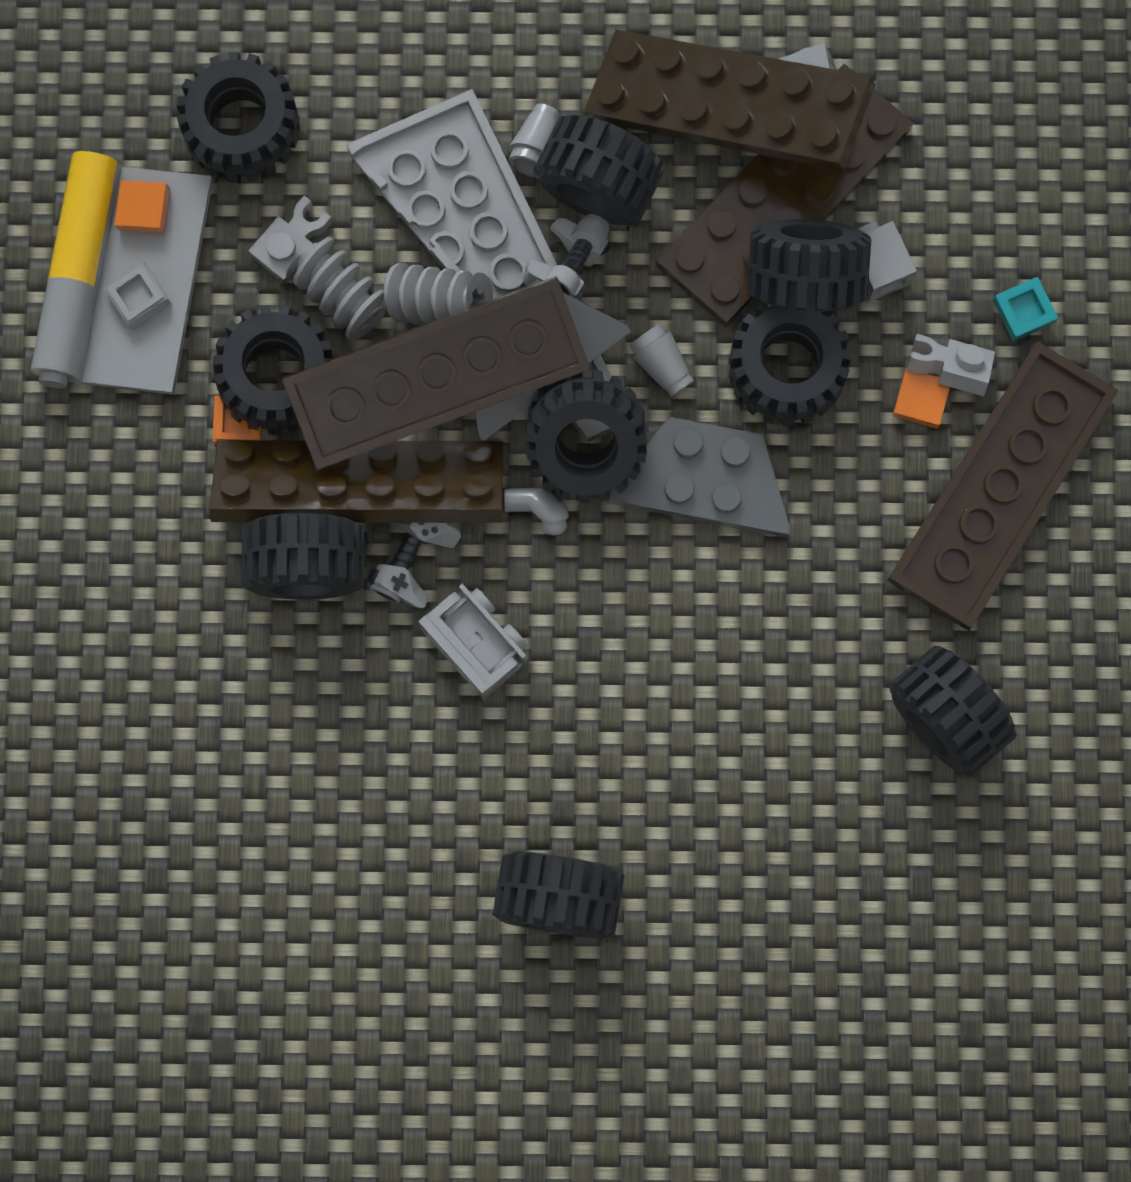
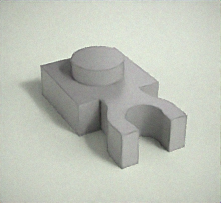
M305 195L296 204L293 218L289 223L278 216L248 250L251 258L285 285L292 278L286 276L291 263L306 248L313 244L309 241L310 238L322 234L333 223L332 217L325 211L317 221L309 222L305 220V214L313 207L311 200Z
M916 334L907 371L916 374L940 375L938 384L980 396L985 395L990 380L995 351L949 339L946 347L927 336Z

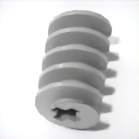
M330 236L306 248L291 263L286 276H294L293 282L298 289H307L306 295L311 302H321L320 311L325 316L334 315L332 320L334 326L337 329L347 328L345 334L350 342H355L369 333L384 317L386 308L383 309L380 306L384 299V290L381 289L369 295L367 291L373 283V279L367 276L356 282L354 278L360 270V265L353 263L344 269L341 265L347 257V252L340 250L330 255L328 252L334 244V239Z
M397 263L390 268L384 284L386 309L390 317L398 323L424 325L493 299V287L490 279L484 273L479 272L472 274L470 271L460 270L456 273L454 269L444 268L440 270L438 267L429 266L425 269L422 265H411L409 267L405 263Z

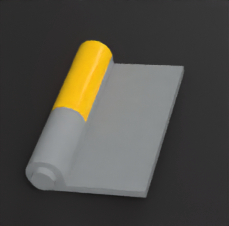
M77 151L72 154L30 370L31 373L39 376L38 382L40 384L53 388H66L67 382L170 395L175 394L214 180L212 176L122 167L115 159L90 151ZM121 180L166 183L170 187L164 233L120 231L115 227ZM141 262H144L171 304L132 330L104 288Z

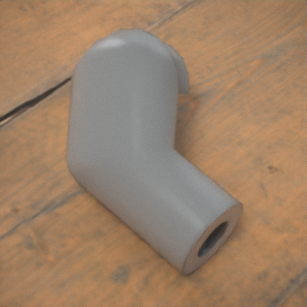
M504 488L505 512H533L542 520V531L548 535H559L566 530V519L569 517L567 507L547 489Z

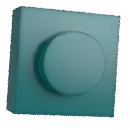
M1038 277L999 293L992 300L1013 342L1053 325L1058 320V316Z

